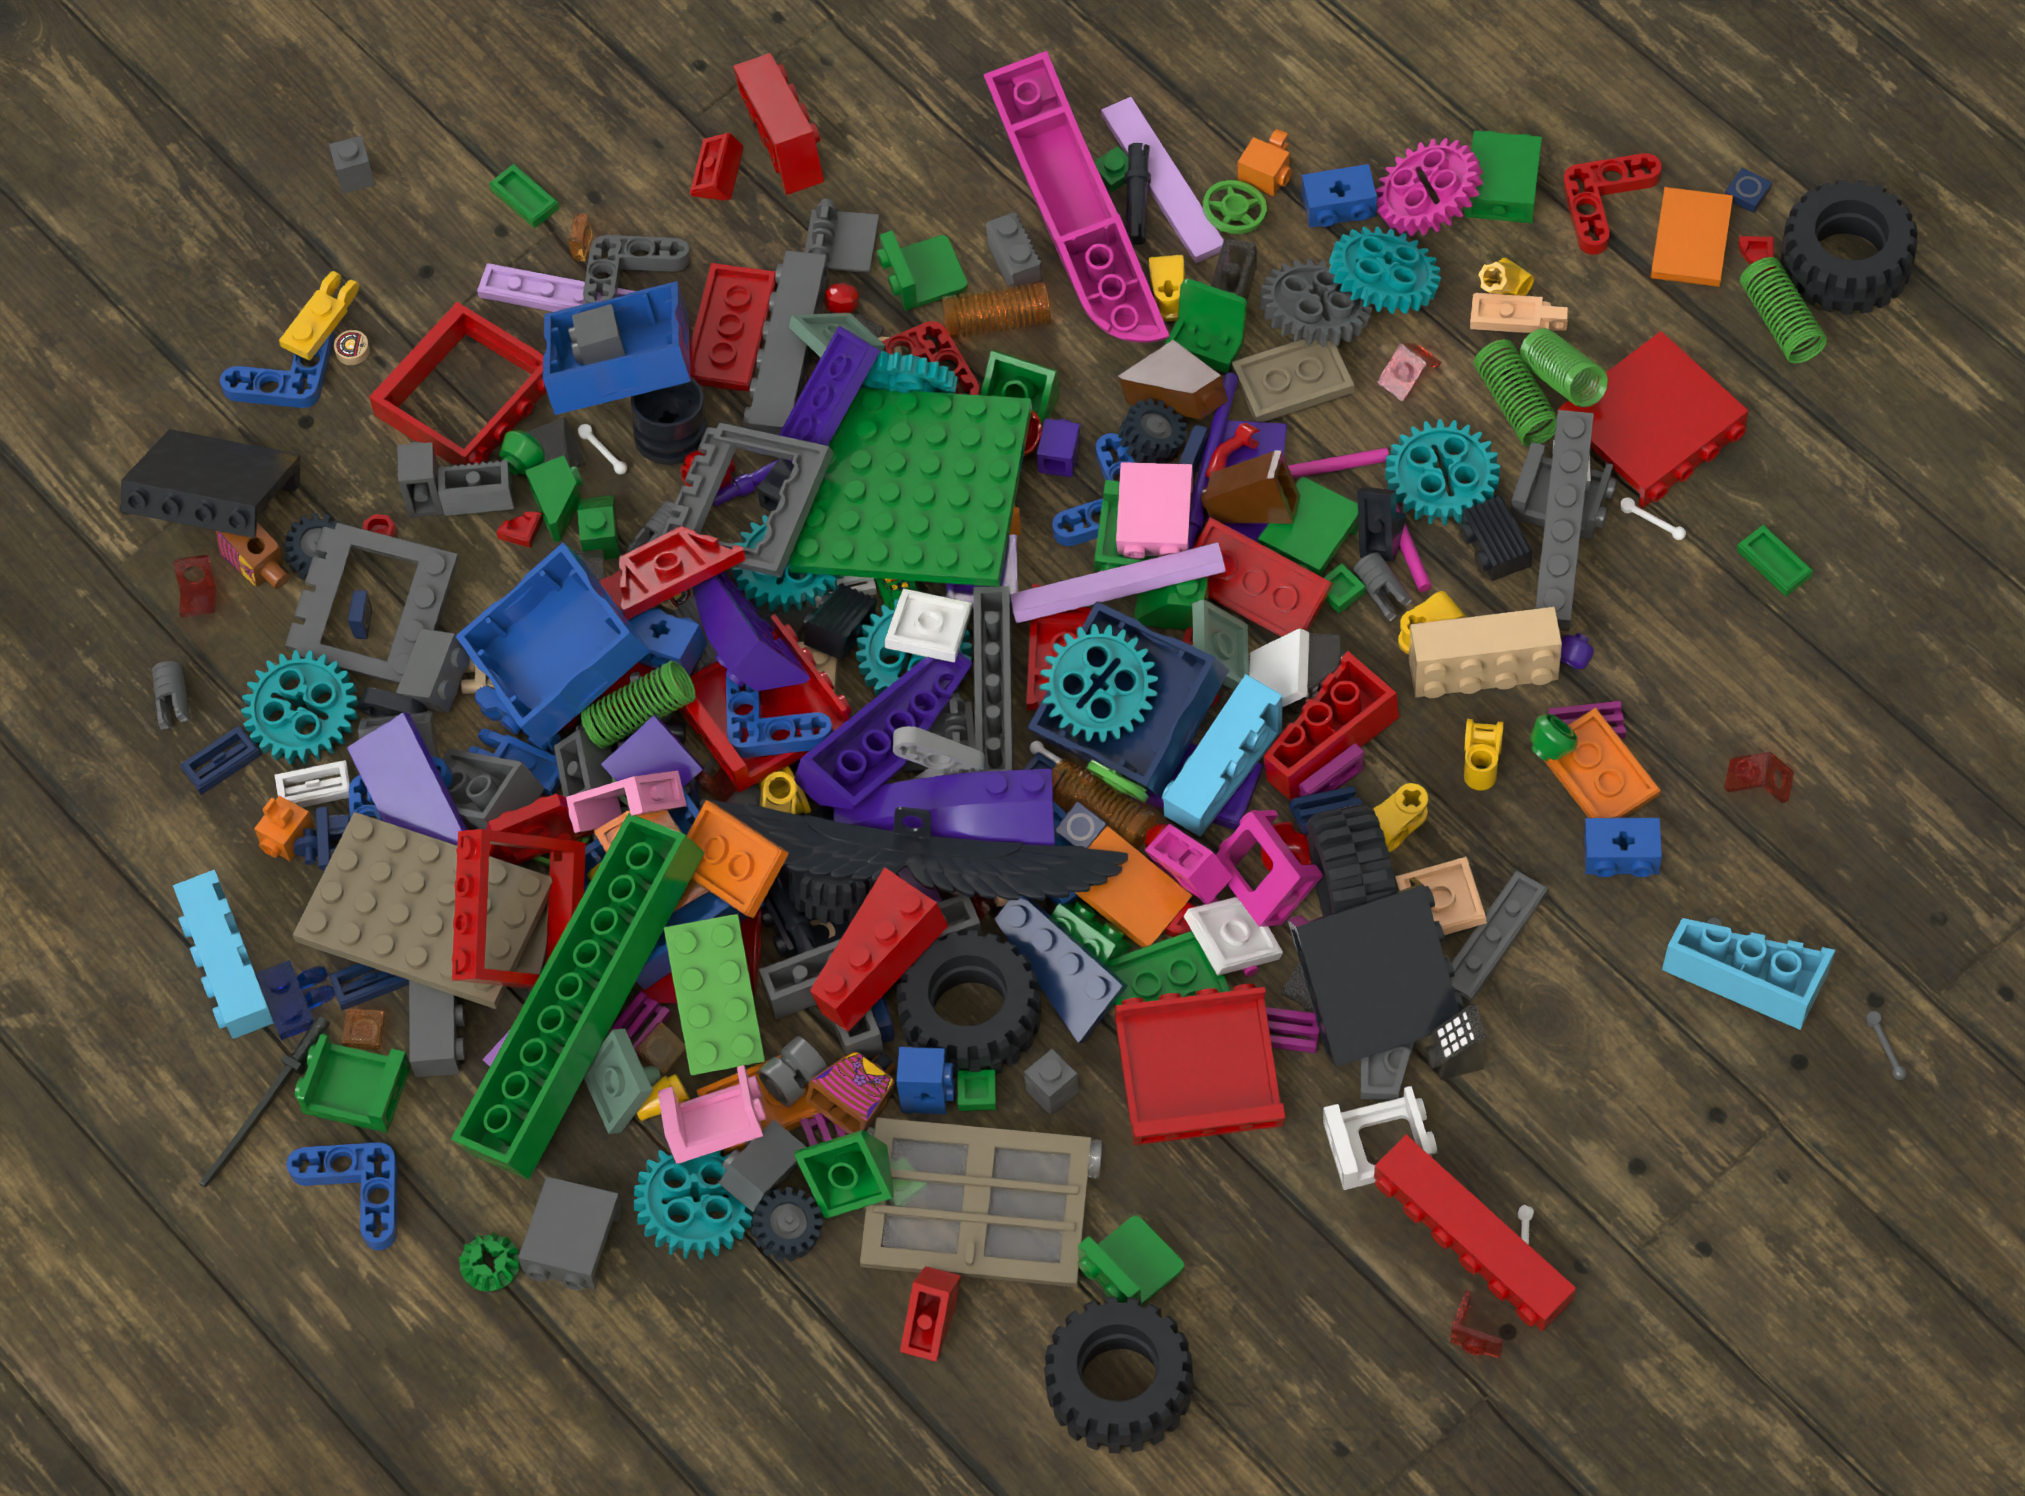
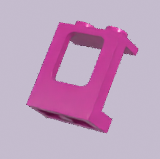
M1253 810L1245 814L1239 822L1240 826L1232 836L1226 838L1220 844V850L1216 854L1217 858L1233 877L1227 884L1259 927L1282 925L1323 877V874L1315 864L1301 865L1271 825L1278 817L1275 810ZM1258 841L1272 859L1273 869L1256 890L1253 891L1234 865H1238Z

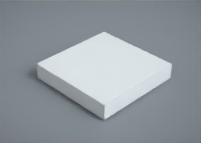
M903 589L885 638V648L955 663L972 613V603Z
M1299 628L1250 652L1249 676L1282 695V707L1307 696L1309 632Z
M1237 897L1190 908L1184 915L1217 976L1254 965L1257 966L1276 961L1283 954L1268 926L1259 927Z

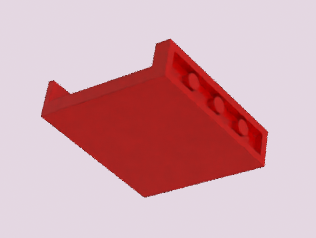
M1662 331L1606 372L1608 386L1604 396L1597 403L1589 407H1579L1567 401L1557 409V415L1558 410L1594 413L1590 447L1608 464L1614 465L1613 469L1640 493L1639 506L1642 509L1652 501H1660L1667 494L1669 488L1678 481H1686L1701 463L1712 461L1719 454L1721 448L1730 441L1732 443L1738 441L1747 430L1748 410Z
M774 614L771 616L774 628L771 633L774 635V641L778 637L785 641L809 674L810 679L806 683L762 690V718L815 712L823 713L830 718L833 731H835L849 720L848 715L852 713L848 701L842 694L837 696L834 693L833 683L825 671L819 673L815 667L816 662L808 648L804 647L801 649L797 644L798 638L789 624L783 625ZM717 661L690 676L695 689V700L679 708V711L740 793L765 779L771 773L777 772L801 759L809 751L748 758L740 757L727 737L725 673L727 669ZM746 683L740 687L741 691H747ZM743 704L737 707L735 713L746 715L754 707L750 704ZM821 727L814 728V733L812 734H819ZM741 728L743 734L741 743H745L749 737L747 728ZM785 729L777 730L771 738L776 741L785 740L790 735V731ZM796 729L798 737H802L801 729Z
M1241 984L1233 987V991L1218 993V989L1208 988L1197 991L1196 996L1181 997L1180 993H1169L1161 995L1159 1000L1144 1002L1143 998H1130L1121 1002L1122 1005L1116 1006L1114 1016L1133 1146L1283 1127L1285 1113L1283 1103L1280 1104L1264 1001L1265 987L1255 988V984Z

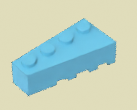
M1245 674L1193 754L1185 762L1176 780H1172L1166 786L1162 794L1164 816L1201 837L1282 732V695Z
M215 870L173 885L184 916L178 918L185 937L192 936L195 946L190 947L196 967L204 966L207 976L201 978L208 998L215 996L218 1006L212 1008L219 1028L227 1027L231 1038L235 1039L273 1024L269 1008Z
M1682 918L1668 944L1662 970L1801 1030L1829 974L1835 950L1822 947L1821 951L1804 948V943L1788 940L1787 944L1765 940V935L1753 932L1747 936L1732 933L1731 928Z

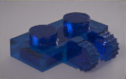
M288 960L255 973L281 1040L309 1030L314 1022L309 1009L322 1005L325 1002L327 1003V1001H331L335 996L331 985L311 989L305 996L303 995L302 990L326 980L328 974L324 966L312 967L296 976L292 963Z

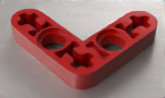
M1649 153L1575 164L1566 169L1563 190L1577 243L1583 252L1597 255L1604 252L1609 244V227L1600 196L1655 186L1661 177V162L1659 158ZM1643 167H1646L1647 170H1648V172H1651V173H1650V174H1645V172H1644L1643 170H1640V169L1643 168ZM1628 169H1630L1631 178H1628ZM1608 171H1615L1621 175V179L1611 182L1606 180L1603 174ZM1576 178H1580V181L1584 183L1582 193H1579L1578 183L1574 181ZM1582 204H1589L1595 208V212L1584 215L1578 212L1577 207ZM1594 225V234L1599 240L1593 241L1592 237L1588 236L1590 226Z
M934 321L925 322L881 341L885 345L883 351L888 354H892V350L897 346H905L911 351L910 354L921 358L925 357L927 362L940 363L946 359L954 361L958 366L954 370L955 376L958 377L957 380L960 379L962 389L965 392L970 391V395H979L980 387L947 329L942 324ZM927 335L938 338V352H936L934 343L931 340H926ZM958 384L956 385L955 394H958Z

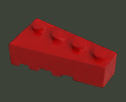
M769 53L734 65L733 68L739 93L753 123H756L764 148H768L775 172H780L785 194L789 195L823 183L824 179L816 143L821 141L818 129L814 122L808 123L810 119L804 103L798 104L799 97L794 84H787L789 81L783 64L777 65L772 54Z
M884 867L810 989L821 1013L849 1032L948 927L937 902Z

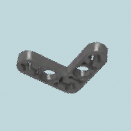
M602 235L595 238L590 247L583 290L584 304L599 302L597 301L598 292H603V297L600 301L616 298L621 269L671 272L685 269L690 263L688 243L679 238ZM637 250L649 252L647 255L640 257L632 254ZM605 251H609L608 259H603L602 257ZM602 272L611 274V276L606 279H598L594 277L596 274Z

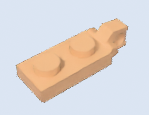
M1488 293L1473 294L1470 329L1532 333L1537 329L1544 328L1552 331L1567 330L1568 307L1551 306V303L1543 301V297Z

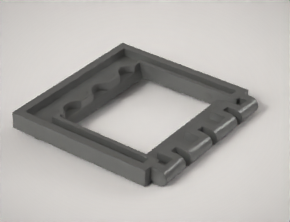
M719 423L717 429L707 427L698 451L705 456L695 455L685 478V482L692 485V487H681L671 511L679 516V518L670 516L661 536L680 526L700 534L736 448L792 460L794 468L789 479L784 480L779 495L781 499L776 510L771 511L766 522L768 529L763 541L758 542L755 549L741 546L744 549L746 560L733 566L782 577L834 452L826 445ZM718 541L719 545L729 549L735 546L734 544Z
M340 523L336 524L335 529L323 527L315 551L326 555V558L313 557L305 581L307 586L316 589L315 592L302 590L294 615L295 618L305 621L304 625L298 623L291 624L284 647L293 651L297 650L301 659H305L309 650H312L316 661L322 654H325L329 660L328 665L337 661L342 671L399 685L420 630L437 631L460 557L457 553ZM350 548L417 564L387 661L320 644Z

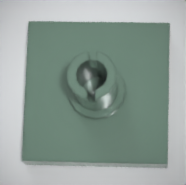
M850 313L791 316L789 328L820 357H822L839 326L849 330L879 349V354L884 350L885 345Z
M1204 599L1192 603V646L1216 657L1229 669L1222 684L1235 691L1245 674L1249 675L1248 624Z
M615 1029L610 1032L584 1077L608 1134L621 1133L653 1091L652 1086L661 1079L660 1071L656 1066L642 1067L625 1029Z

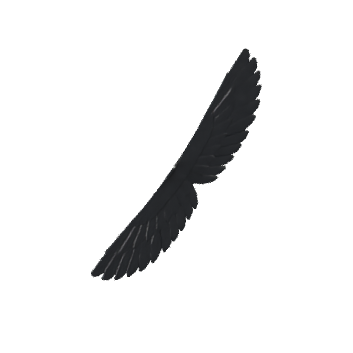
M702 799L700 802L701 808L706 800L715 803L789 852L783 865H787V871L796 873L809 872L810 876L818 877L830 875V879L833 880L852 876V881H865L872 878V882L875 883L884 867L897 874L907 866L912 876L923 887L934 890L935 886L940 891L953 894L955 889L968 897H974L975 893H977L981 897L996 899V896L1006 900L1017 901L1019 900V895L1031 899L1045 900L1046 896L1068 898L1069 891L1088 892L1090 891V886L1108 883L1107 877H1114L1122 872V866L1118 865L1128 862L1127 853L1085 849L1084 846L1023 844V842L981 841L931 836L932 815L928 810L897 807L894 813V831L841 823L809 815L800 816L748 803L742 805L710 799ZM906 816H916L923 821V826L920 828H909L903 824L902 819Z

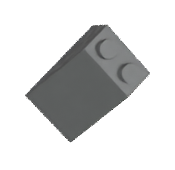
M448 749L442 758L453 774L452 782L447 790L467 830L487 829L489 821L498 818L504 812L515 811L532 804L545 789L528 768L519 761L455 749Z

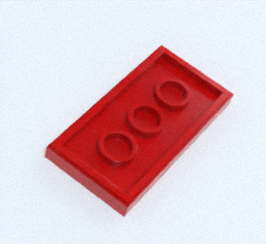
M711 263L690 342V377L694 378L699 385L750 392L751 381L754 378L757 367L758 350L761 349L763 343L765 320L769 319L770 295L771 292H776L777 288L775 280L776 271Z
M1210 517L1193 549L1219 543L1226 571L1204 577L1208 578L1209 598L1280 637L1299 628L1308 632L1334 583Z

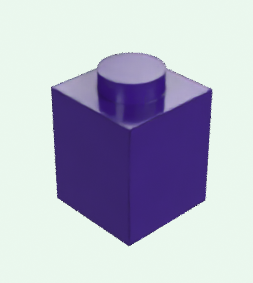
M1045 419L1037 451L1039 473L1073 478L1081 444L1080 424L1072 423L1066 419Z

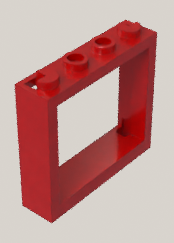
M456 302L369 396L374 416L415 442H432L435 454L453 466L457 465L459 467L461 464L466 466L468 463L471 465L475 463L480 465L482 462L486 463L490 453L499 443H503L505 434L512 431L522 418L528 417L536 402L544 394H548L543 381L544 355L459 302ZM465 335H468L528 372L531 376L466 448L463 449L399 409V407Z
M487 829L458 831L456 881L454 885L453 955L451 959L452 981L533 989L540 974L485 969L490 844L550 852L549 876L552 879V884L548 895L547 963L584 895L586 843Z

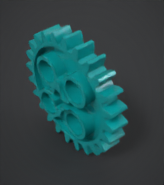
M1366 227L1362 228L1361 233L1352 229L1349 236L1343 234L1340 241L1335 242L1329 259V264H1331L1329 273L1335 274L1334 283L1342 284L1340 291H1351L1352 301L1359 298L1364 300L1363 307L1374 304L1377 312H1380L1382 307H1387L1391 314H1394L1396 308H1399L1404 314H1407L1409 307L1419 311L1421 305L1428 306L1430 299H1434L1441 277L1438 276L1440 267L1434 266L1436 258L1427 257L1429 249H1418L1419 241H1406V234L1404 233L1399 237L1394 236L1393 229H1389L1387 234L1382 233L1379 227L1375 228L1374 233H1371Z
M881 351L860 388L887 389L888 392L898 391L900 393L919 391L955 394L958 377L955 376L954 371H948L949 367L939 366V362H927L925 357L921 358L913 354L902 356L899 352H895L892 355Z
M1441 419L1438 420L1436 428H1432L1425 421L1423 431L1420 432L1412 426L1410 437L1401 434L1399 435V445H1391V455L1386 457L1385 480H1388L1387 489L1396 490V503L1403 501L1402 511L1404 513L1412 509L1415 510V520H1418L1425 514L1428 515V524H1432L1436 517H1440L1442 524L1447 525L1448 517L1453 516L1459 524L1461 523L1463 510L1494 498V489H1498V476H1500V465L1497 464L1498 454L1497 452H1491V441L1481 443L1482 432L1471 436L1470 425L1468 424L1462 430H1458L1455 420L1452 421L1449 428L1444 427ZM1432 448H1436L1438 451L1441 468H1437V456ZM1449 452H1457L1459 454L1451 455ZM1415 461H1425L1426 463L1418 464ZM1443 476H1448L1447 486L1452 494V497L1448 496L1445 488V479ZM1464 480H1465V481H1469V482H1471V483H1469V484H1463V483H1460L1459 481H1464ZM1433 489L1436 490V492L1429 493L1425 490Z
M766 515L762 516L763 525L761 526L751 522L752 533L741 532L742 543L738 542L734 545L755 549L758 542L763 541L767 532L766 522L768 517ZM788 563L782 577L732 567L737 586L740 590H744L746 599L749 600L755 597L757 607L768 602L771 612L778 605H782L784 613H788L790 605H795L797 610L801 612L804 602H808L812 607H816L815 597L819 596L822 598L827 592V588L835 590L838 587L836 579L844 578V576L790 572ZM800 574H805V575H807V576H806L805 578H803V579L796 580V579H799V578H800Z
M898 599L894 600L895 609L890 610L885 605L881 606L882 617L871 614L870 621L872 626L863 625L862 634L865 637L857 638L858 648L861 649L856 652L857 661L861 662L858 665L860 675H867L865 677V685L867 687L876 684L874 688L876 697L896 682L905 668L909 671L926 657L913 654L909 662L907 652L885 648V638L895 613ZM965 630L959 651L971 661V657L967 656L973 653L972 644L967 643L970 640L969 630ZM888 656H894L899 659L894 664L882 662Z
M1093 624L1089 635H1086L1082 627H1078L1077 639L1074 640L1066 633L1063 636L1066 643L1065 647L1057 643L1052 646L1058 656L1045 657L1044 660L1052 667L1051 669L1040 671V675L1048 678L1049 682L1040 685L1039 690L1050 693V696L1045 698L1042 704L1054 705L1055 708L1049 714V718L1058 715L1063 718L1059 724V729L1066 727L1068 724L1073 726L1071 737L1074 738L1082 730L1085 731V742L1091 740L1093 733H1098L1100 742L1104 743L1107 732H1111L1112 736L1117 740L1120 738L1119 728L1123 727L1128 733L1134 731L1130 722L1132 719L1138 723L1144 722V718L1139 712L1140 709L1145 711L1152 710L1153 707L1145 699L1146 697H1155L1157 695L1156 691L1148 688V684L1156 682L1158 677L1147 675V671L1155 663L1143 662L1142 658L1148 650L1146 648L1137 652L1134 649L1138 641L1137 637L1128 643L1124 641L1126 630H1121L1115 637L1112 636L1111 625H1107L1104 633L1099 634L1097 625ZM1098 648L1104 652L1106 662L1102 667H1093L1089 664L1087 652L1090 649ZM1115 658H1119L1120 664L1103 684L1107 690L1098 689L1081 709H1078L1076 703L1093 684L1090 676L1098 678ZM1126 672L1133 678L1131 690L1121 691L1116 687L1114 679L1117 673ZM1067 676H1076L1081 680L1082 691L1079 694L1071 695L1064 690L1063 680ZM1101 699L1108 703L1110 714L1107 718L1100 719L1092 714L1091 704L1094 700Z
M294 650L292 660L287 661L286 657L281 653L279 654L280 664L275 666L271 661L267 660L266 664L269 669L267 673L260 670L255 671L259 678L258 683L247 682V686L253 694L242 695L245 704L249 705V707L241 709L244 718L249 719L243 724L247 732H252L250 738L253 743L261 742L259 747L264 754L272 749L271 755L276 761L283 754H285L288 764H292L296 756L300 757L303 764H307L309 754H313L318 761H321V750L326 749L330 754H334L332 746L334 741L343 745L346 743L341 733L343 731L353 733L354 729L348 720L358 719L356 711L352 709L358 706L359 703L357 697L352 695L357 690L353 683H347L350 680L348 672H340L341 667L337 661L328 665L329 660L325 654H322L316 661L312 650L307 652L305 659H301L298 651ZM300 680L297 688L285 690L288 682ZM324 693L332 694L330 700L326 703H316L320 695ZM274 694H277L279 696H282L285 700L272 698V696ZM304 703L308 707L309 711L302 707ZM292 704L298 707L296 711L294 710ZM275 711H284V715L278 721H268L270 715ZM317 714L329 717L327 720H323L318 718ZM308 724L316 725L312 733L307 735L300 734L304 726Z
M659 1150L657 1156L658 1163L647 1160V1172H639L638 1182L640 1185H635L634 1196L637 1199L634 1200L633 1208L634 1211L640 1212L637 1214L638 1225L647 1224L644 1232L645 1237L657 1234L655 1241L657 1248L667 1242L669 1243L670 1255L678 1248L683 1249L684 1259H687L691 1250H696L701 1260L704 1258L705 1249L710 1248L715 1256H719L720 1244L731 1250L733 1248V1237L740 1240L744 1238L745 1230L743 1227L751 1228L753 1218L750 1215L754 1214L755 1211L752 1212L719 1183L711 1185L704 1181L707 1177H715L719 1181L721 1180L726 1171L722 1165L731 1153L722 1157L721 1150L676 1164L672 1152L668 1156L665 1152ZM676 1180L683 1185L679 1188H671L665 1183ZM692 1197H697L698 1202H693ZM712 1211H719L725 1217L713 1219L707 1214ZM677 1214L686 1217L687 1220L677 1223L672 1221L670 1217Z

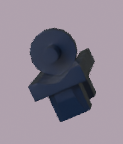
M327 807L316 808L317 836H314V829H304V837L294 841V853L304 857L305 864L307 865L315 864V856H318L319 869L323 870L324 873L336 849L334 847V840L341 839L350 821L349 815H329Z

